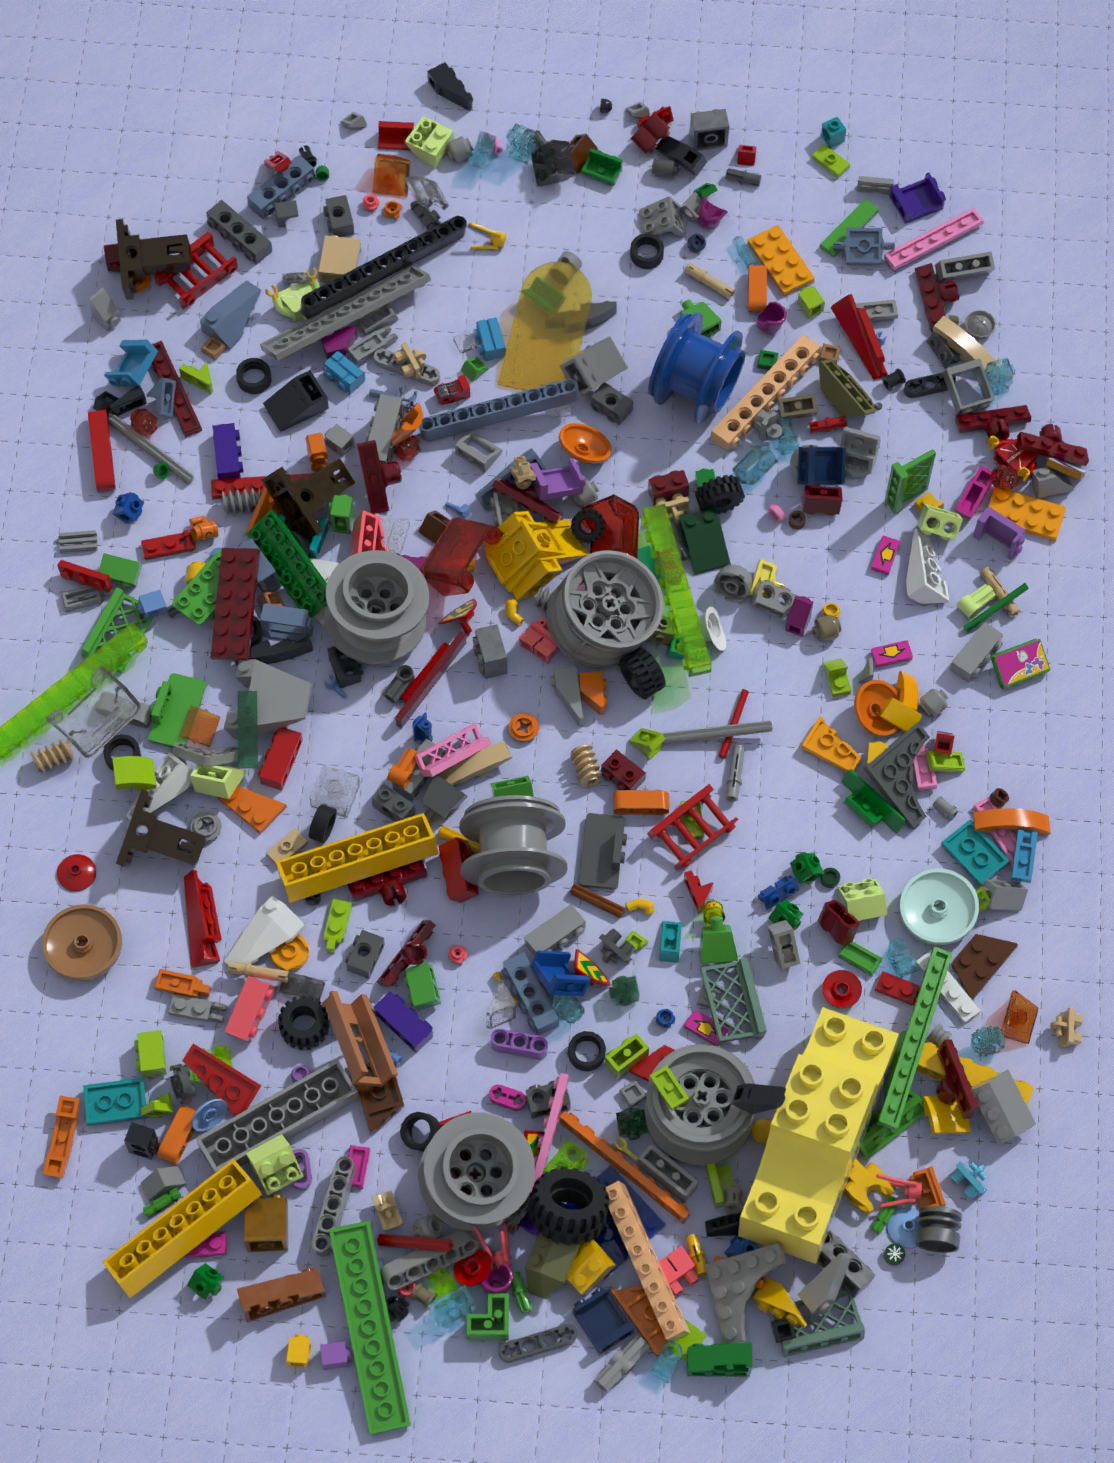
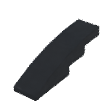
M306 637L291 644L289 638L271 646L269 641L266 640L250 648L249 660L256 659L265 664L289 660L313 651L312 642L309 637ZM234 660L237 667L239 660Z

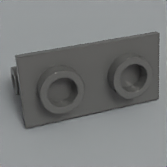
M415 195L418 200L410 204L411 210L418 218L423 214L425 215L420 220L426 228L432 229L437 223L441 224L439 220L441 216L435 210H430V203L424 197L421 199Z
M933 331L926 342L946 369L951 362L955 364L959 361V355L952 348H948L949 346L946 345L947 339Z

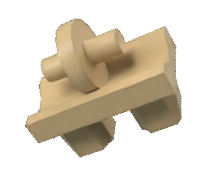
M407 343L401 344L402 349L394 353V359L397 364L407 362V365L401 367L402 374L405 378L413 375L415 379L420 378V366L425 365V352H418L417 349L411 352Z
M525 456L514 457V466H510V472L515 478L517 487L527 489L530 487L532 480H536V475L531 469L530 463L526 462Z
M681 493L674 494L672 501L666 502L663 497L656 499L655 511L657 521L673 519L674 523H678L679 516L689 513L688 497L684 498Z
M1069 1007L1067 1011L1061 1012L1060 1016H1056L1055 1022L1050 1023V1029L1055 1030L1056 1036H1059V1047L1061 1048L1069 1045H1078L1082 1042L1081 1033L1074 1032V1027L1078 1028L1082 1024V1015L1076 1014L1074 1008Z
M392 1190L372 1196L384 1232L403 1225Z

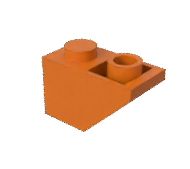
M602 672L579 673L581 699L597 713L604 715V708H608L607 696L603 694V690H607L606 679H603Z

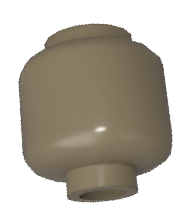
M827 615L815 620L812 632L815 638L818 637L820 641L826 642L838 638L839 632H841V625L838 618Z

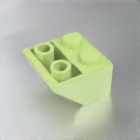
M423 116L405 140V144L420 161L436 168L446 155L447 150H449V142L454 140V131Z
M197 764L190 777L195 792L229 799L246 774V770L225 765L202 766Z
M866 878L861 882H846L838 886L842 905L858 921L887 915L885 893L876 879Z
M282 1134L246 1153L267 1195L304 1177L289 1143Z

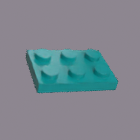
M971 819L941 842V846L980 887L985 883L986 879H991L1010 862L983 832L974 831V823Z
M144 1077L83 1085L87 1126L148 1118L141 1115V1108L147 1105Z

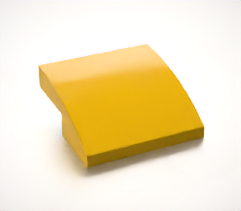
M938 1096L922 1097L925 1117H929L931 1135L968 1134L971 1132L969 1119H963L957 1101L952 1103L951 1100L949 1104L940 1101Z

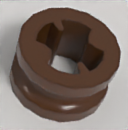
M793 511L789 515V526L796 530L803 528L806 519L805 514L801 511ZM796 517L800 518V521H798V523L794 522V519H796Z
M996 788L989 796L991 803L999 808L1009 801V795L1001 788Z

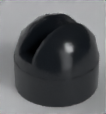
M601 98L600 113L610 112L612 110V102Z
M320 893L313 895L315 899H311L312 896L305 898L310 906L320 904L321 902Z

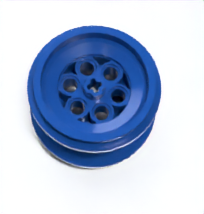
M699 312L693 315L690 313L683 314L671 329L654 364L649 380L648 394L654 397L655 403L659 405L664 404L674 392L696 401L694 421L702 423L711 412L717 414L729 399L741 374L745 361V351L741 350L743 334L740 331H734L724 344L702 335L703 315Z

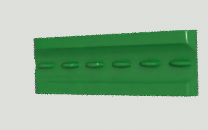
M270 510L246 535L249 539H253L275 569L279 582L299 609L309 610V617L313 618L327 605V583L275 511Z

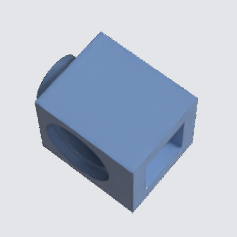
M161 590L139 596L136 608L139 615L142 614L144 620L165 614L167 605Z

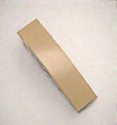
M943 316L934 325L932 331L947 339L946 345L960 353L959 359L966 363L980 358L988 378L999 368V364L985 348L947 317Z
M502 741L476 752L437 775L453 786L458 783L462 785L477 775L479 777L483 776L513 757L506 743Z

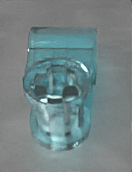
M899 938L891 940L886 950V955L896 975L902 979L918 971L917 961L910 953L906 943Z
M674 1341L668 1342L654 1362L649 1374L668 1384L683 1354L680 1344ZM674 1347H677L676 1351L678 1352V1354H673L672 1357H670L668 1349H673Z

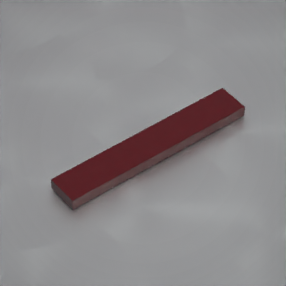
M159 341L152 344L158 350L152 362L158 379L166 378L176 381L173 412L184 436L187 437L202 431V427L163 342Z
M459 632L395 716L396 726L401 729L404 727L467 643L466 634Z

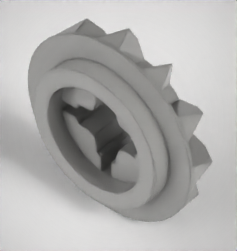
M212 812L197 814L192 819L190 825L192 832L206 837L205 842L207 840H214L220 834L222 828L219 817ZM203 821L206 825H211L209 827L210 832L205 829L201 830L203 828Z

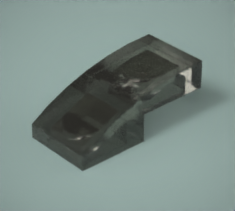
M294 973L287 975V983L281 982L279 988L281 993L298 996L305 995L307 999L309 996H312L314 1000L318 999L319 1001L325 986L324 981Z

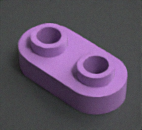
M295 1149L293 1153L296 1160L298 1158L303 1159V1162L298 1164L304 1175L303 1178L306 1180L303 1183L296 1180L292 1184L296 1189L305 1190L312 1183L310 1159L304 1149Z

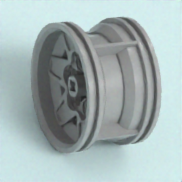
M611 550L591 553L573 566L552 593L546 614L550 635L564 655L582 666L594 669L616 667L620 665L619 661L621 658L641 647L657 629L663 614L662 591L654 574L635 557ZM584 583L586 591H576L578 586ZM593 591H596L599 596H596ZM583 605H586L589 610H586ZM620 609L625 611L626 615L622 614ZM577 615H578L580 618L585 619L583 625H582V623L580 622V620L578 619ZM636 620V625L633 629L630 621ZM611 624H614L617 629H614ZM605 634L606 636L611 638L614 637L615 639H605L601 638V636Z

